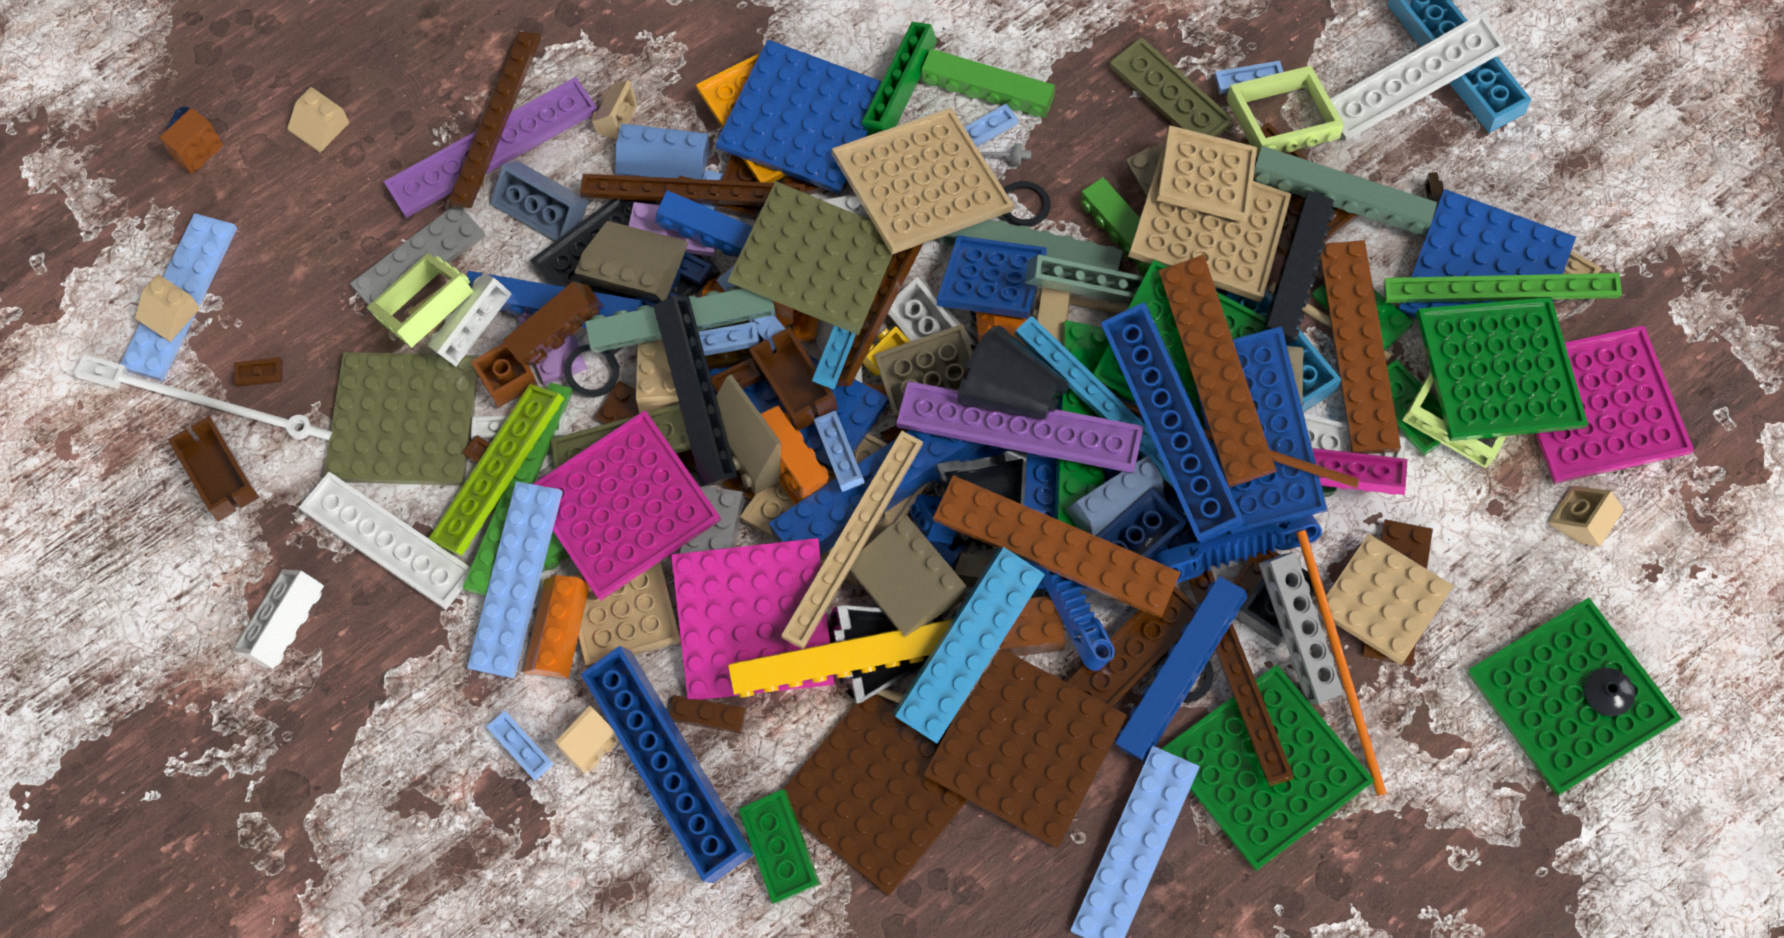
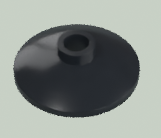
M1601 668L1592 672L1586 679L1584 697L1594 711L1604 716L1614 717L1626 713L1631 708L1635 700V689L1631 680L1621 671L1613 668ZM1608 686L1614 687L1616 692H1610Z

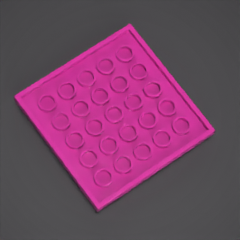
M1645 326L1565 342L1588 426L1585 429L1535 433L1554 484L1692 454L1694 451Z
M646 410L533 483V485L563 491L553 531L600 601L722 520Z
M818 538L672 554L687 699L703 700L738 696L739 694L733 693L728 668L729 663L802 649L783 639L782 634L822 567ZM827 611L805 648L830 643ZM834 674L828 675L827 680L813 683L812 679L803 680V685L788 688V684L779 685V690L777 691L834 685ZM754 690V694L764 693V690Z

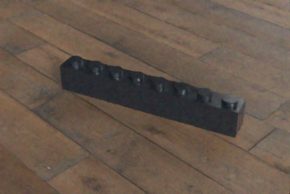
M1311 190L1307 192L1300 204L1262 331L1282 326L1287 346L1290 342L1295 343L1300 330L1296 328L1304 318L1305 312L1302 311V308L1306 307L1310 298L1307 291L1312 288L1315 277L1312 274L1317 271L1320 260L1317 257L1324 250L1325 243H1322V241L1326 239L1330 230L1327 224L1331 222L1335 210L1332 209L1333 199Z
M672 296L653 305L656 320L660 329L701 487L719 485L737 478V473L689 296Z

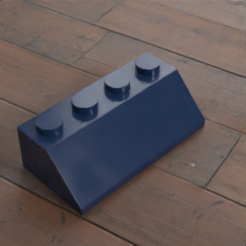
M1152 488L1099 533L1097 537L1151 559L1181 533L1186 521Z

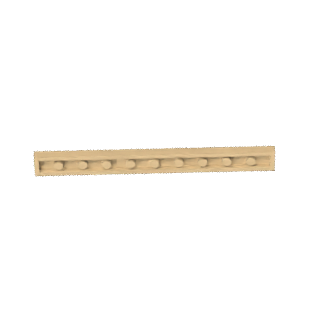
M901 431L782 634L783 639L802 649L805 648L921 449L923 441Z

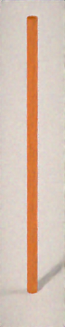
M1306 530L1296 533L1370 775L1375 780L1373 783L1377 796L1387 794L1309 539Z

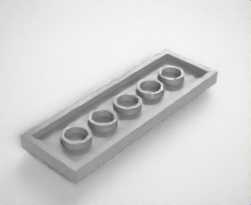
M453 206L350 284L369 305L427 253L433 257L439 256L443 261L450 264L486 235L461 207Z

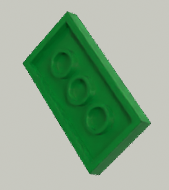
M1322 284L1313 292L1312 297L1328 310L1325 287ZM1374 289L1384 351H1386L1413 326L1414 322L1392 303H1385V298Z
M1396 359L1387 366L1397 427L1411 444L1425 456L1442 443L1402 421L1422 384ZM1428 392L1420 407L1444 420L1439 402Z
M779 790L738 809L772 904H778L821 885L786 790Z

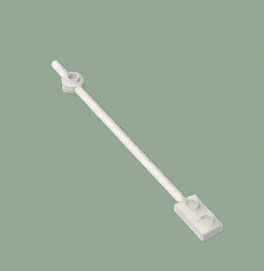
M83 354L74 372L77 378L118 389L121 382L283 427L287 429L292 438L297 440L304 439L309 435L329 440L332 435L331 431L312 426L303 415H295L290 419L281 418L126 374L127 369L125 365ZM304 427L301 431H297L298 428Z

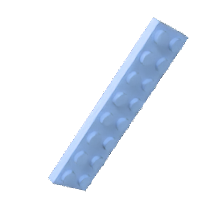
M194 213L163 276L191 295L199 307L237 230L235 224ZM195 315L171 342L140 323L120 364L125 365L129 373L163 382Z
M522 482L515 483L472 647L468 669L515 679L563 491Z
M1152 746L1070 930L1072 933L1082 938L1126 937L1197 775L1198 765Z

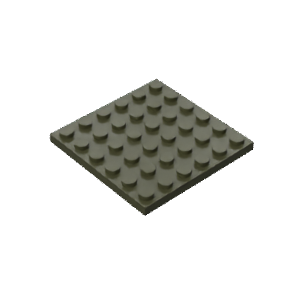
M775 181L729 276L728 282L859 335L893 254H891L871 220Z
M343 352L331 426L332 435L329 439L323 478L328 472H331L342 481L348 483L463 486L468 458L462 452L470 444L472 417L478 384V376L470 361L479 356L465 355L456 367L439 354Z

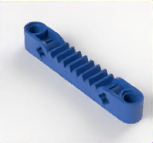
M1034 509V510H1036V511H1038V512H1041V513L1045 514V513H1044L1043 511H1041V510ZM1035 565L1036 569L1045 574L1042 581L1083 663L1093 671L1102 669L1112 660L1115 650L1102 623L1094 617V611L1090 612V603L1085 602L1086 595L1081 594V585L1077 586L1075 581Z
M1311 515L1246 532L1231 534L1229 531L1204 543L1195 541L1162 551L1155 556L1153 561L1181 572L1176 582L1179 583L1202 575L1205 569L1211 571V566L1217 569L1220 568L1221 563L1229 566V561L1231 560L1238 563V558L1247 560L1248 555L1255 558L1258 552L1266 555V550L1275 552V549L1284 551L1300 547L1296 533L1306 530L1309 543H1313L1322 535V528L1315 517Z

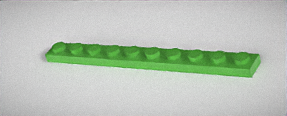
M1620 273L1385 278L1383 281L1385 303L1507 301L1552 297V300L1620 298L1622 295Z
M549 383L547 390L559 393L564 397V400L534 444L533 449L521 464L520 469L510 481L507 489L503 492L463 585L466 591L486 596L515 483H535L550 448L551 439L555 436L559 421L573 393L572 388Z

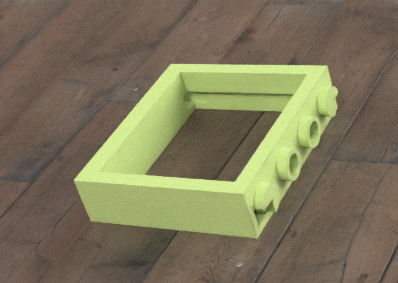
M1312 66L1232 84L1229 87L1226 100L1250 145L1257 147V158L1262 146L1285 153L1340 139L1344 123ZM1307 88L1326 123L1265 138L1246 102Z
M427 253L369 304L367 308L382 325L412 348L474 291L468 285L470 281L464 273H460L454 266L451 267L439 256L433 257ZM439 273L450 280L403 323L392 316Z
M1430 369L1402 421L1440 441V443L1482 467L1487 468L1495 459L1506 436L1496 437L1491 447L1477 439L1449 441L1444 420L1420 407L1434 382Z

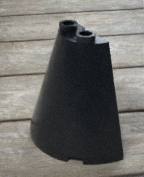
M998 325L997 327H991L976 346L967 364L969 369L966 372V379L962 378L957 403L976 408L1046 419L1050 412L1056 410L1059 403L1057 397H1060L1061 394H1066L1070 382L1061 377L1004 327Z
M1012 450L993 457L964 462L956 460L935 465V471L946 490L954 475L1024 505L1027 452ZM972 538L979 551L993 548L989 544Z
M839 605L835 606L830 613V619H834L833 625H829L830 643L898 630L881 608ZM929 655L923 656L924 661L910 663L909 659L899 661L900 666L885 668V664L875 666V671L861 673V669L851 671V676L838 679L840 684H846L848 690H845V694L856 704L862 703L921 668Z

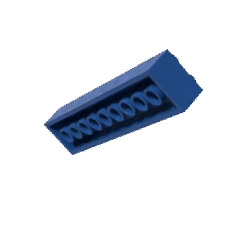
M1145 302L1100 322L1197 540L1200 543H1204L1246 524Z
M908 430L905 433L923 441V445L885 511L887 512L917 492L919 488L938 478L935 471L936 464L956 460L962 462L986 444ZM896 439L858 463L865 482L864 484L842 492L836 478L769 522L771 533L776 541L786 542L818 538L820 556L833 548Z
M618 646L580 675L702 881L715 883L753 856L752 850L632 651Z

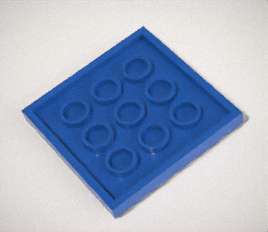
M957 235L937 297V306L1028 319L1038 286L1025 283L1027 260L1036 255L1047 256V247Z

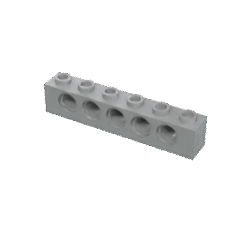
M1296 552L1282 554L1259 563L1304 697L1310 704H1321L1343 695L1342 681L1339 675H1337L1334 657L1328 649L1326 634L1323 628H1321L1318 610L1312 602L1309 593L1310 587L1307 581H1305L1301 570L1302 564ZM1286 576H1287L1288 579H1289V584H1288V585L1286 584V581H1285ZM1294 599L1296 600V603H1297L1296 609H1295V607H1294V605H1293ZM1302 623L1305 626L1304 632L1302 631ZM1310 647L1313 649L1312 656L1310 654ZM1318 671L1321 673L1320 679L1318 678Z

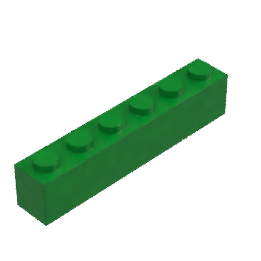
M911 22L862 121L864 129L868 131L867 136L897 126L922 74V67L930 49H934L937 44L931 24Z

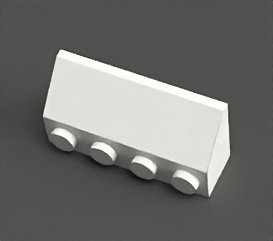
M485 272L474 281L472 287L474 292L453 313L447 316L445 324L432 336L431 342L428 345L456 367L512 295L499 281Z
M916 277L897 295L888 312L910 341L960 325L947 307L937 306V294L928 283L919 277ZM966 331L972 352H974L977 344Z
M282 569L232 649V652L262 667L274 669L284 657L283 652L286 647L295 640L296 631L299 626L307 620L309 616L308 611L311 606L320 599L321 590L324 585L303 571Z

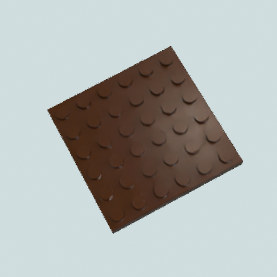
M998 647L959 708L923 776L1058 849L1127 715Z
M875 694L862 703L855 704L783 789L787 792L798 824L890 897L968 800L923 776L940 743H935L892 714L895 708Z

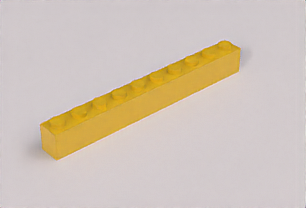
M952 619L925 624L906 637L899 630L729 663L728 668L733 693L739 694L740 698L754 695V690L763 689L764 693L779 690V685L788 684V688L803 685V680L812 679L813 683L826 681L828 675L836 674L837 678L851 676V671L861 669V673L875 671V666L885 664V668L900 666L899 661L909 659L910 663L924 661L923 656L930 655Z

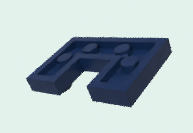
M685 252L667 299L672 296H678L671 291L681 277L701 287L711 272L712 265ZM637 297V300H641L643 306L649 305L651 308L658 303Z

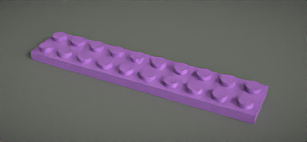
M576 77L511 112L486 174L593 116L594 112L598 111L596 105ZM477 131L384 181L385 186L406 218L452 193Z
M907 382L897 419L898 428L1134 473L1144 426L1061 410L1050 412L1046 419H1039L965 406L957 403L958 391Z

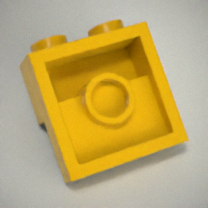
M897 326L890 330L885 328L876 336L879 341L875 345L872 344L863 361L865 367L875 377L877 375L881 377L874 354L910 342Z

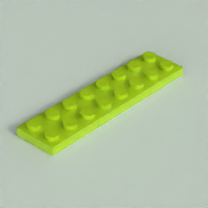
M529 384L428 539L462 556L477 532L481 529L484 521L494 509L497 501L507 489L510 481L520 469L521 464L533 449L534 444L546 429L547 424L559 409L564 397L557 392Z

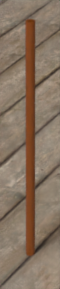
M1121 401L1136 416L1143 418L1138 406ZM1203 428L1208 440L1214 441L1211 430ZM1270 450L1275 462L1357 488L1359 485V478Z

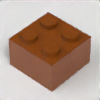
M193 108L189 109L159 137L173 160L190 174L200 169L223 146L211 123Z
M505 343L470 361L497 408L522 395L529 384L538 386L528 364L518 362Z

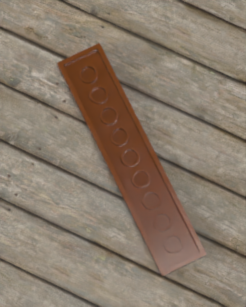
M1365 240L1325 243L1324 250L1319 258L1338 374L1341 378L1340 386L1351 452L1361 454L1400 452L1401 444Z
M1204 254L1159 270L1229 487L1277 472Z
M954 475L933 517V521L993 547H1004L1023 560L1159 618L1164 613L1181 573Z

